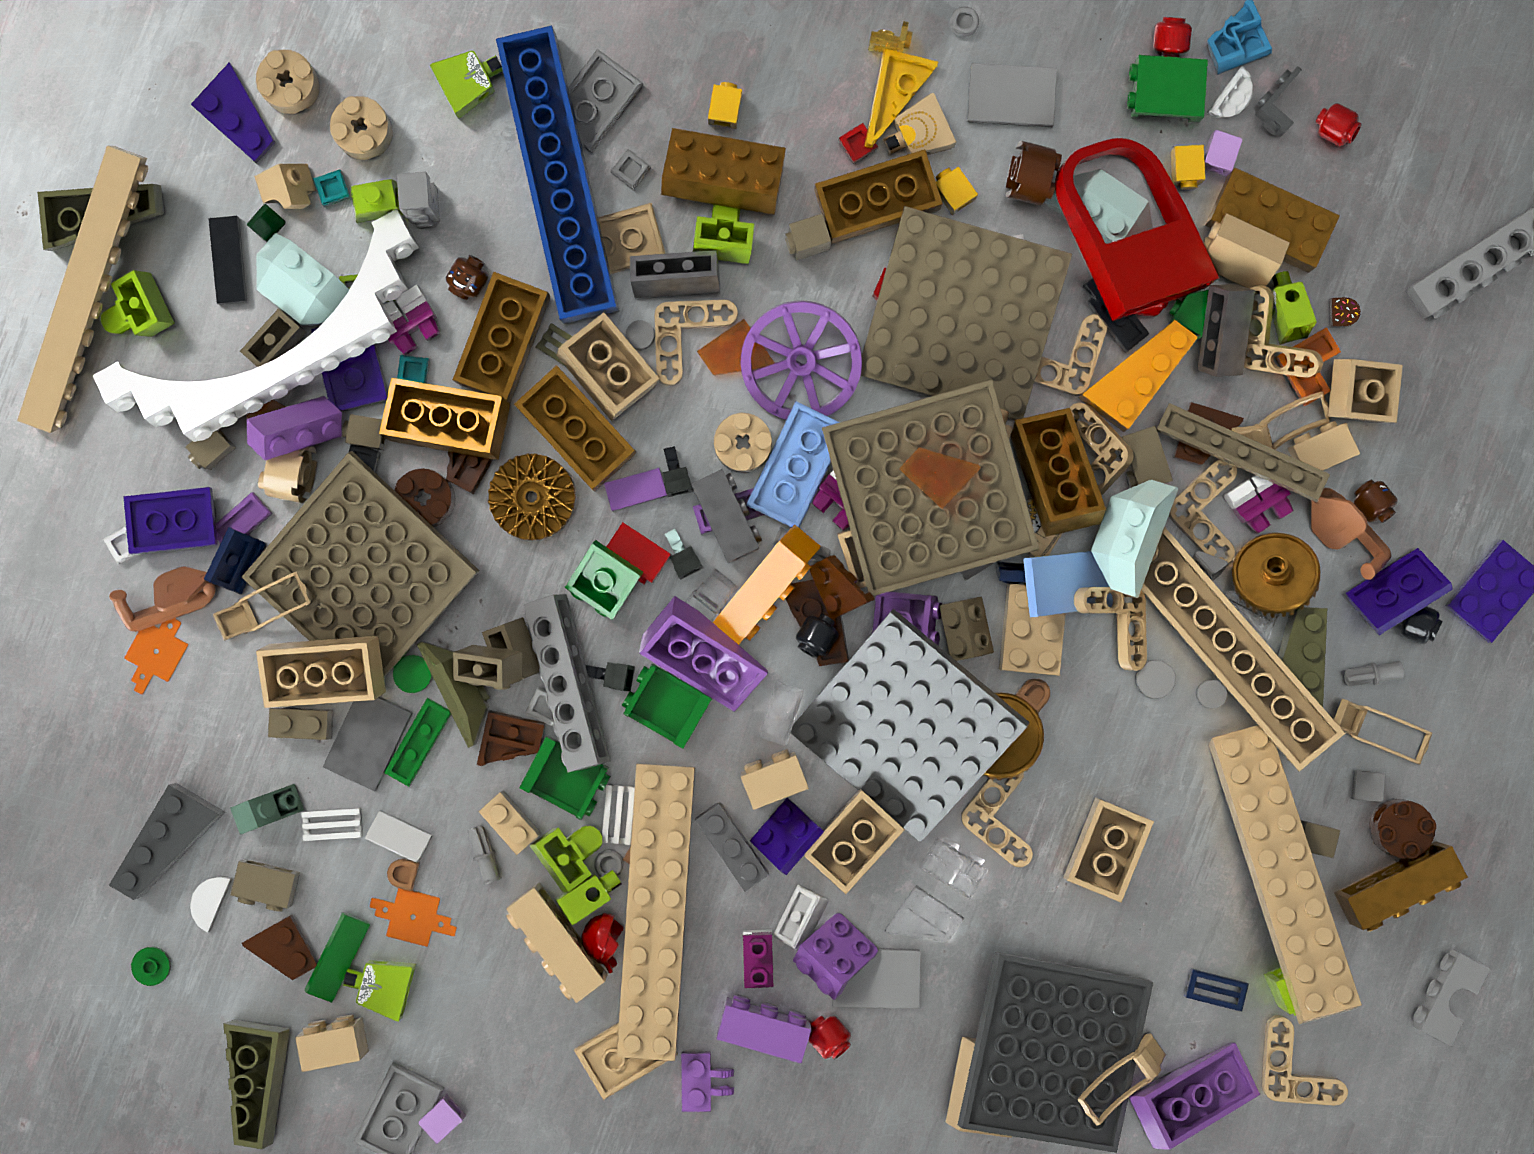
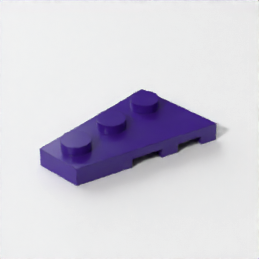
M228 62L191 105L257 164L276 142L252 103L233 66Z

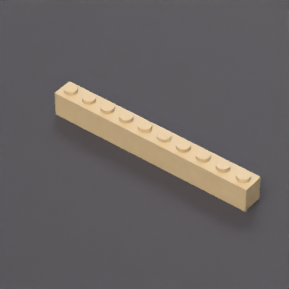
M116 146L106 147L17 419L21 423L51 433L58 430V427L62 428L66 421L67 412L64 409L67 400L71 401L74 396L76 385L73 382L76 373H81L85 363V358L82 357L85 346L89 347L92 342L94 331L91 330L94 319L97 320L102 312L103 303H100L103 292H107L111 285L112 276L109 273L112 264H117L121 254V248H118L121 237H125L128 233L130 221L127 218L130 209L134 210L138 203L139 193H136L139 182L145 180L148 172V165H145L146 157Z

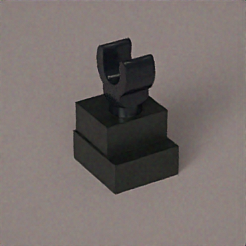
M675 446L665 448L664 454L669 471L662 473L667 496L673 497L693 492L687 468H680Z
M607 662L606 668L585 665L588 677L604 680L603 687L620 691H631L635 666Z

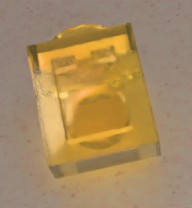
M903 21L900 37L894 36L895 33L889 30L880 29L878 32L872 31L868 50L883 53L885 49L903 52V48L909 49L913 33L907 31L909 22Z

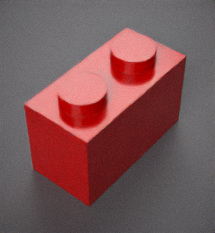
M622 522L606 546L644 572L638 580L644 585L647 580L654 583L672 555L624 522Z

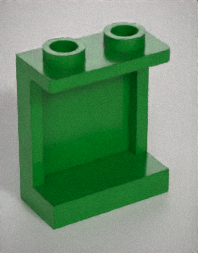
M1138 55L1135 63H1131L1129 68V81H1133V92L1128 93L1127 109H1132L1131 117L1137 118L1139 115L1188 118V122L1199 123L1204 118L1208 59Z
M652 664L650 668L644 666L636 679L640 683L635 693L630 691L622 704L626 708L623 714L683 749L712 698L655 664Z
M546 736L519 788L527 793H533L575 815L579 820H582L584 815L590 817L597 804V801L593 799L597 790L603 791L611 777L606 774L609 767L600 764L579 771L567 772V768L561 758L562 749L560 741Z

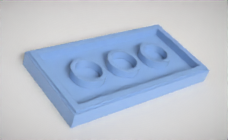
M795 401L746 506L790 527H793L794 524L800 527L831 463L822 427L840 422Z
M1091 551L1023 559L1030 617L1076 612L1074 595L1079 588L1109 587ZM1111 593L1107 595L1106 599L1109 607L1113 604ZM1096 597L1087 598V603H1096Z

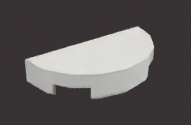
M1243 66L1239 68L1207 114L1216 118H1231L1239 115L1249 105L1253 96V84L1250 79V73Z
M219 876L207 879L198 885L192 894L190 903L192 918L198 927L207 933L211 930L232 878Z

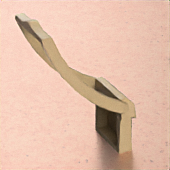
M1324 391L1318 392L1281 407L1268 415L1259 424L1232 428V431L1276 450L1293 437L1330 423V417H1328L1329 404L1325 400ZM1321 397L1326 419L1296 429L1272 444L1267 424L1284 412Z
M294 572L241 598L239 602L234 603L233 606L214 613L213 617L223 640L226 641L242 633L246 634L250 631H256L289 613L309 605L310 601L306 594L305 584L300 581L297 572ZM295 576L306 602L258 625L247 600Z
M1345 699L1341 700L1334 718L1339 727L1346 734L1351 735L1352 738L1419 765L1428 750L1429 741L1432 736V732L1368 706H1358ZM1368 710L1426 733L1416 760L1358 737Z
M1151 1033L1143 1036L1135 1052L1125 1056L1103 1072L1078 1098L1086 1115L1093 1120L1096 1126L1101 1125L1117 1106L1134 1092L1152 1082L1161 1072L1160 1066L1166 1054ZM1133 1059L1146 1078L1121 1095L1098 1118L1085 1101V1098L1107 1076Z

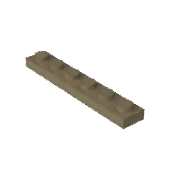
M1171 403L1168 404L1157 428V432L1315 502L1319 500L1330 476L1327 472Z

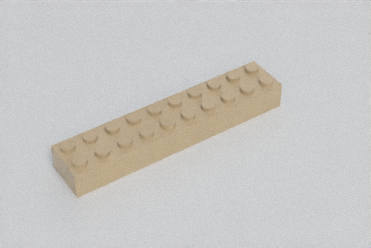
M1164 527L1141 590L1291 764L1300 772L1341 738L1345 732Z
M1259 725L1213 737L1209 743V748L1298 1023L1310 1022L1360 1007L1362 1004L1276 745Z
M636 764L617 1057L675 1061L695 767Z

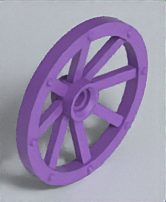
M812 301L786 302L762 314L750 328L741 352V372L749 393L766 411L786 420L791 408L784 407L783 404L798 375L803 377L811 409L828 416L840 409L852 396L858 385L862 369L861 347L851 325L835 310ZM804 312L821 316L805 345L801 343L791 313ZM783 316L793 348L791 349L763 336L760 332L770 322ZM828 321L833 323L842 332L848 342L816 351L813 350ZM755 342L788 357L777 363L752 370L751 357ZM851 352L852 367L849 379H844L816 362V360ZM799 355H804L807 361L805 364L796 361V358ZM789 368L790 373L774 402L761 390L756 379ZM811 371L841 387L842 391L830 402L820 406Z

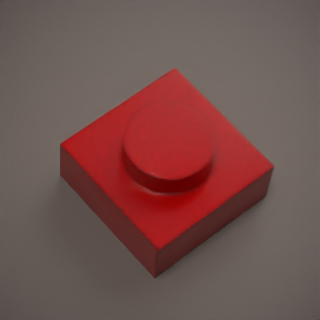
M864 123L853 128L838 139L853 164L878 149L876 143L872 148L865 147L867 128Z

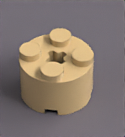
M273 50L261 61L256 72L257 90L275 110L281 113H299L312 106L318 97L320 84L317 74L307 59L298 52L292 50ZM289 78L293 80L292 84L286 83L284 86L283 82L285 80H289Z
M349 96L345 98L335 108L331 116L330 132L333 139L348 156L354 159L369 160L379 156L388 149L392 141L393 130L388 115L376 101L368 97ZM365 124L367 127L365 131L360 130L358 132L356 130L358 126Z
M741 412L727 417L721 422L715 432L714 448L716 455L726 468L734 472L746 473L759 469L767 461L772 448L769 428L760 418L749 413ZM738 437L742 439L748 437V445L750 447L748 449L744 447L740 450L737 449L738 442L736 439Z
M309 446L266 460L265 469L259 475L258 487L264 489L265 494L269 497L304 503L306 498H303L305 492H311L315 481L317 461L312 460L311 453L316 454V449L313 446Z

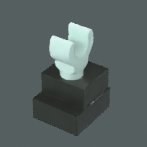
M675 529L665 533L675 553L669 558L680 580L703 568L693 548L690 546L685 549Z

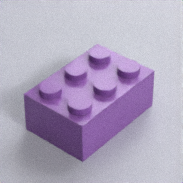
M734 995L733 999L729 997L726 999L717 1030V1040L802 1063L811 1032L810 1021L806 1020L805 1014L789 1011L788 1015L778 1012L777 1006L762 1003L760 1007L750 1004L749 998Z

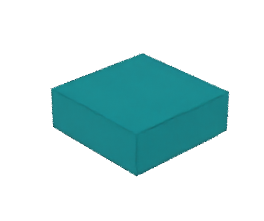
M340 169L313 178L324 207L351 198Z
M400 355L397 379L427 384L430 359Z

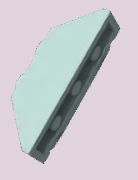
M1099 169L1073 175L1075 188L1106 244L1153 229L1149 201L1104 170ZM1054 191L1052 199H1046L1044 204L1065 217Z
M277 233L256 254L257 291L301 326L322 325L350 290L333 273L295 243Z
M1148 480L1111 496L1091 549L1110 589L1136 598L1139 597L1178 491L1177 487Z

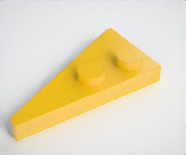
M889 49L883 51L865 147H873L938 66V61Z

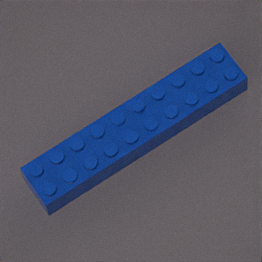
M551 25L496 38L559 319L563 324L599 316L603 312L605 314L617 312L619 307L556 33Z

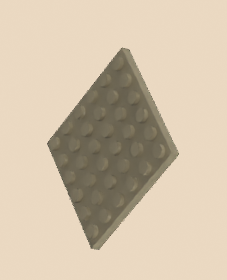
M904 206L863 348L861 376L932 396L992 379L1000 409L1009 412L1008 417L1024 418L1072 253Z
M992 379L822 427L866 587L873 596L1039 550Z
M350 451L250 566L242 578L254 590H258L276 580L297 572L300 581L306 586V594L310 604L283 617L309 641L378 636L385 678L480 570L353 451ZM295 576L259 593L280 614L306 602Z

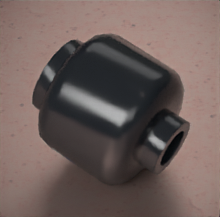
M1426 606L1400 622L1402 624L1400 633L1402 636L1419 644H1426L1429 640L1434 641L1443 621L1439 619L1440 614L1437 610Z
M820 614L819 617L808 616L796 634V640L799 643L797 647L816 659L818 656L828 655L839 637L838 631L833 627L836 622L824 614Z

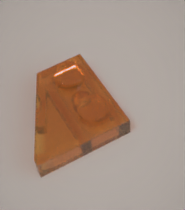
M745 319L697 351L713 376L741 372L742 347L750 330ZM754 343L751 357L752 370L774 364L775 362L762 345Z
M918 447L899 470L943 509L981 467L978 464Z

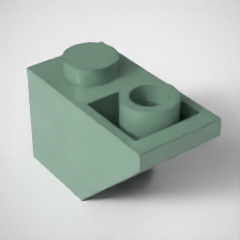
M295 784L230 807L240 835L304 811Z

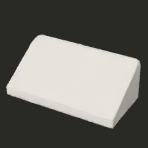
M379 811L365 839L418 863L432 835Z
M797 885L773 937L798 950L800 945L813 934L829 900L801 885Z

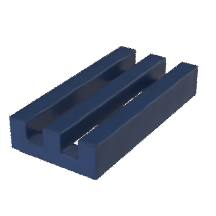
M1191 968L1190 980L1188 979L1187 983L1188 988L1184 995L1186 998L1242 1012L1249 983ZM1197 977L1240 987L1241 990L1236 992L1197 982L1196 980ZM1194 988L1238 998V1002L1236 1004L1193 993Z

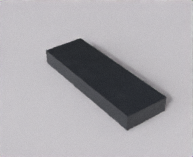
M236 215L208 218L216 302L218 305L247 302L239 217Z

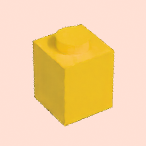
M721 82L720 85H713L708 124L737 129L742 89H738L736 84Z
M1204 145L1175 146L1170 152L1171 176L1174 186L1180 185L1181 190L1198 188V185L1205 180Z
M959 166L954 170L948 167L935 177L941 200L952 216L976 200L978 193Z

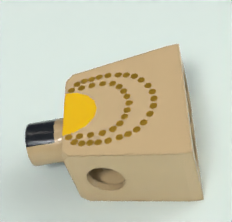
M934 92L898 115L893 123L897 132L883 138L889 154L905 148L907 155L924 149L927 155L950 150L956 145L954 135Z

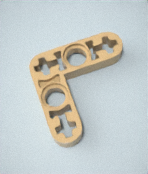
M1264 285L1250 288L1255 290V295L1259 294L1260 291V296L1265 297V302L1260 303L1259 308L1258 301L1254 300L1252 311L1257 310V308L1258 312L1264 311V315H1251V321L1253 319L1259 320L1263 330L1260 335H1254L1249 329L1244 368L1298 377H1311L1319 373L1323 366V359L1317 351L1269 344L1274 303L1273 292ZM1254 349V354H1267L1266 359L1259 358L1252 362V358L1247 356V352ZM1276 352H1283L1286 355L1287 364L1285 367H1278L1274 363L1273 358ZM1310 357V362L1314 363V367L1309 368L1308 371L1306 365H1294L1295 360L1302 361Z
M729 300L676 301L661 303L656 308L654 315L656 369L660 382L665 386H674L682 379L681 329L718 328L733 325L738 316L737 307L733 302ZM707 306H713V312H720L722 306H727L728 311H733V315L728 316V321H722L721 316H713L714 322H708L709 311ZM679 307H685L683 312L685 323H679L680 317L671 318V323H665L664 318H659L666 308H670L671 313L675 314L680 313ZM693 307L702 308L705 313L703 320L697 323L692 322L688 318L689 310ZM667 336H671L677 341V347L672 352H665L660 346L662 339ZM678 355V361L672 360L673 370H678V375H673V380L669 381L665 375H662V371L667 370V361H660V357L671 358Z
M1089 315L1080 324L1067 365L1041 357L1034 383L1075 396L1087 390L1107 332V326L1098 315ZM1093 320L1097 321V327L1101 328V332H1096L1092 338V341L1098 342L1097 346L1090 342H1081V337L1084 339L1088 338L1090 329L1086 327V324H1091ZM1087 347L1092 351L1093 356L1090 362L1082 363L1078 360L1077 351L1079 348ZM1073 364L1079 368L1089 369L1088 374L1085 371L1081 372L1079 381L1083 382V386H1078L1076 390L1072 389V383L1068 382L1069 378L1075 377L1078 370L1072 369ZM1047 365L1054 367L1057 373L1056 378L1053 381H1045L1040 374L1042 367Z
M1075 403L1070 406L1079 434L1099 455L1091 463L1092 471L1095 473L1097 469L1101 468L1106 475L1104 482L1098 485L1102 496L1130 466L1134 457L1133 450L1091 405ZM1079 410L1086 411L1083 415L1084 418L1088 422H1092L1093 424L1089 426L1084 421H1078V419L1080 418L1078 414ZM1099 428H1103L1106 432V439L1101 444L1096 443L1094 440V433ZM1116 450L1123 451L1121 453L1122 461L1115 460L1117 457L1115 454ZM1104 462L1112 463V464H1111L1110 467H1109L1108 465L1104 464Z
M1218 459L1175 497L1169 517L1201 552L1212 556L1217 553L1216 549L1212 545H1209L1206 549L1204 544L1211 541L1214 535H1216L1218 539L1213 542L1218 547L1225 546L1227 548L1225 551L1226 559L1220 557V559L1229 563L1234 558V546L1201 511L1237 476L1236 466ZM1218 465L1222 467L1228 465L1230 468L1227 471L1229 477H1220L1215 482L1220 486L1216 488L1214 482L1207 478L1206 475L1209 473L1212 478L1219 472ZM1198 483H1206L1209 486L1210 494L1206 499H1200L1196 496L1195 487ZM1188 493L1191 500L1199 504V506L1196 508L1194 504H1191L1185 510L1188 514L1186 517L1183 515L1177 517L1175 505L1181 506L1190 500L1185 497ZM1198 523L1205 524L1209 529L1208 536L1203 540L1196 538L1193 533V529Z
M1110 587L1079 588L1074 595L1076 610L1083 614L1117 613L1119 664L1127 671L1141 670L1147 661L1146 599L1143 591L1141 590L1139 597L1136 598L1112 590ZM1109 593H1111L1113 597V604L1111 607L1108 606L1106 601L1107 595ZM1096 597V603H1087V598ZM1124 597H1132V603H1124ZM1131 621L1135 625L1133 636L1130 635L1128 629Z
M1024 772L1015 779L1008 778L1004 783L1009 786L1006 792L1001 785L993 782L995 778H988L961 813L962 824L1015 867H1024L1031 862L1033 856L1032 849L1020 837L998 821L994 814L1022 781ZM989 787H996L1000 791V799L996 803H988L984 798V793ZM979 810L981 812L979 818L987 823L989 818L993 821L985 828L983 835L978 833L982 827L977 823L968 824L970 818L967 814L969 811L975 813ZM996 827L1001 828L1005 833L1004 840L999 844H993L989 840L990 830ZM1011 837L1015 838V841L1011 842V844L1017 849L1025 847L1024 854L1026 858L1024 860L1017 859L1014 861L1015 855L1008 848L1005 853L1001 851L1008 844Z
M1276 1015L1271 1017L1265 1027L1262 1091L1271 1100L1279 1102L1333 1106L1344 1103L1348 1096V1089L1338 1078L1291 1074L1294 1026L1284 1016ZM1279 1022H1282V1025L1287 1027L1286 1031L1281 1032L1280 1038L1281 1042L1286 1043V1047L1279 1044L1271 1045V1041L1278 1043V1034L1273 1031V1027H1277ZM1276 1050H1281L1285 1054V1062L1280 1066H1274L1270 1062L1271 1054ZM1269 1070L1284 1072V1075L1278 1074V1083L1283 1085V1088L1278 1089L1277 1094H1274L1269 1089V1085H1274L1275 1075L1273 1073L1269 1074ZM1304 1081L1310 1082L1312 1085V1092L1307 1097H1301L1297 1093L1298 1085ZM1318 1082H1321L1320 1087L1323 1089H1332L1333 1084H1335L1340 1089V1093H1336L1334 1098H1332L1326 1092H1319Z

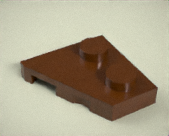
M835 555L811 565L810 573L831 619L840 617L875 600L870 592L865 594L856 585L858 579L844 568L843 563Z
M293 915L286 917L241 943L244 948L291 980L314 969L318 963Z

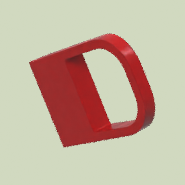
M1112 138L1080 148L1062 163L1055 179L1057 200L1112 321L1206 289L1219 279L1218 273L1184 201L1161 161L1147 147L1133 140ZM1106 155H1120L1128 158L1142 171L1166 224L1106 244L1075 188L1073 181L1075 167L1078 164Z

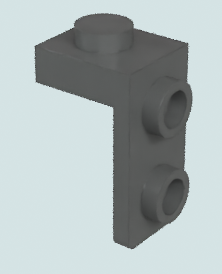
M1298 66L1293 72L1287 69L1276 81L1280 87L1273 94L1268 91L1257 103L1261 108L1255 115L1263 121L1264 128L1273 135L1278 134L1281 137L1294 123L1273 102L1302 71Z

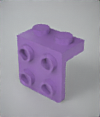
M836 913L800 945L793 961L803 974L808 975L817 983L818 988L824 994L829 995L835 1000L842 994L848 981L876 956L878 949L842 914Z

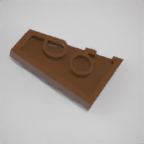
M814 580L790 583L794 589L785 599L800 628L808 616L819 617L820 614H824L829 617ZM842 616L832 619L836 622L833 627L838 631L839 637L828 655L818 656L816 660L819 666L844 663L849 660Z

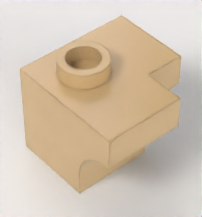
M277 164L254 176L263 203H281L284 209H303L311 205L308 194L316 191L308 164Z

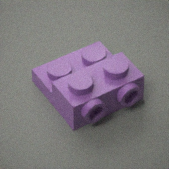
M886 592L876 595L873 631L894 608L939 646L940 634L938 631H935L936 620L941 619L939 605H942V603L938 602L937 596L898 592Z

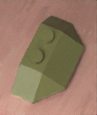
M428 642L418 643L417 646L467 747L470 748L476 745L489 708L487 700L490 699V695L485 685L473 686L466 682L454 681L453 652L455 651Z

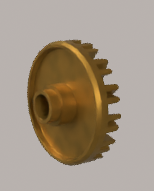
M536 453L517 455L515 458L509 459L504 465H501L499 470L494 473L495 476L490 481V489H488L489 509L494 516V520L507 533L524 540H540L557 533L570 519L575 506L574 485L567 471L555 460ZM529 492L537 494V499L534 502L527 501V494Z
M1285 533L1260 535L1247 542L1235 557L1232 568L1235 592L1239 595L1240 601L1242 599L1245 601L1247 608L1252 607L1254 613H1256L1257 609L1262 611L1263 616L1270 613L1271 618H1274L1277 613H1282V617H1285L1287 612L1292 616L1294 610L1298 608L1303 610L1304 605L1309 606L1312 596L1315 598L1316 591L1319 590L1321 573L1319 560L1313 549L1306 542L1293 535Z
M995 693L1030 722L1028 727L983 774L989 777V779H1012L1015 776L1019 777L1025 771L1027 772L1035 764L1043 747L1044 729L1038 713L1027 701L1013 694Z

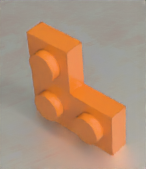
M1327 327L1293 346L1317 351L1321 355L1323 362L1341 352ZM1281 353L1275 358L1280 367H1285L1287 357L1284 353ZM1310 357L1302 361L1295 360L1294 365H1306L1307 371L1309 368L1314 367V363L1309 360ZM1320 372L1311 377L1286 375L1299 399L1324 391L1325 395L1331 391ZM1317 399L1303 403V406H1306Z

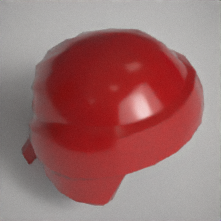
M603 913L602 915L594 916L586 923L582 934V945L586 953L590 957L595 958L599 964H603L609 974L613 973V968L617 965L613 954L619 946L617 939L623 931V926L614 919L615 915Z

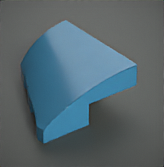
M1246 0L1244 7L1234 17L1231 15L1225 21L1224 27L1216 31L1207 40L1217 74L1272 54V47L1261 26V17L1253 0Z

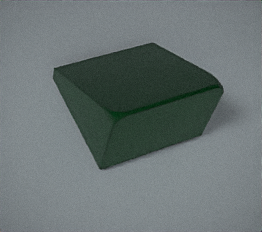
M263 204L249 220L247 226L264 241L268 242L275 233L281 230L286 222L267 204Z

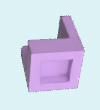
M1215 130L1210 136L1204 153L1205 169L1227 177L1233 170L1242 138Z
M446 1094L420 1119L419 1125L438 1144L463 1121L466 1114Z

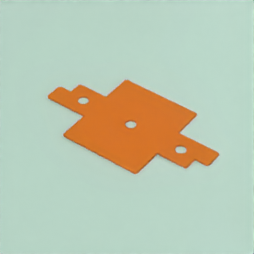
M174 618L163 622L159 628L151 626L138 631L124 659L138 666L131 679L132 682L136 683L134 691L143 694L153 674L166 682L169 681L188 646L187 643L174 637L181 625V621ZM169 623L173 625L171 629L167 627ZM154 649H158L159 653L155 654ZM141 674L145 675L144 679L140 678Z
M398 888L395 903L371 898L370 908L376 909L375 916L390 920L386 933L387 937L427 947L432 931L449 936H455L457 927L450 925L451 918L436 914L440 901L438 897ZM384 907L388 908V911L386 913L383 912ZM412 914L416 916L414 920L410 918ZM443 922L444 925L439 927L438 923Z

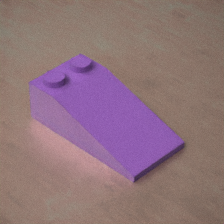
M676 596L672 598L642 635L639 654L734 712L768 674V670L700 611Z
M1232 1042L1149 1083L1130 1095L1129 1099L1153 1149L1170 1150L1256 1098L1260 1093L1236 1043Z

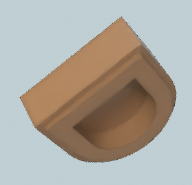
M1030 679L1022 685L1015 695L1027 701L1039 713L1050 698V688L1041 679Z
M409 859L394 861L387 871L389 882L397 888L413 891L420 862L416 863Z

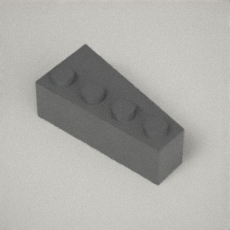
M178 783L169 784L109 886L132 900L142 897L222 817L225 811Z

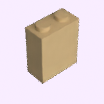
M1227 213L1220 223L1215 221L1208 237H1205L1203 240L1218 275L1247 288L1257 285L1267 286L1281 266L1290 244L1288 241Z

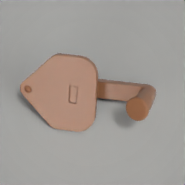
M1324 488L1317 502L1311 500V528L1314 534L1325 546L1331 549H1341L1355 538H1358L1374 557L1370 563H1365L1361 566V575L1367 580L1373 579L1391 559V551L1368 525L1363 513L1353 502L1346 500L1344 496L1331 488Z
M183 566L165 572L156 578L153 584L155 606L133 613L126 602L127 594L125 591L114 590L109 594V598L112 600L125 627L130 631L136 632L202 609L213 599L216 588L215 584L204 580L207 572Z

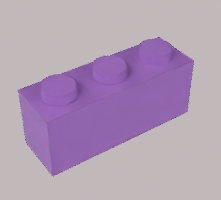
M325 396L247 419V444L264 460L342 436V412Z

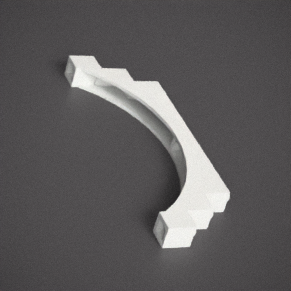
M395 209L372 222L374 232L370 247L361 270L349 292L318 329L285 354L253 370L234 376L193 382L167 381L141 376L130 372L119 362H116L93 375L106 405L119 413L120 411L131 409L137 403L144 419L155 428L169 424L176 417L184 435L193 442L202 441L209 438L214 431L233 425L238 418L245 414L260 410L265 403L284 397L289 390L296 386L311 382L318 374L335 369L340 362L349 357L359 356L371 345L386 341L397 330L383 303L397 299L402 292L408 290L394 261L410 256L414 250L419 248L405 219Z

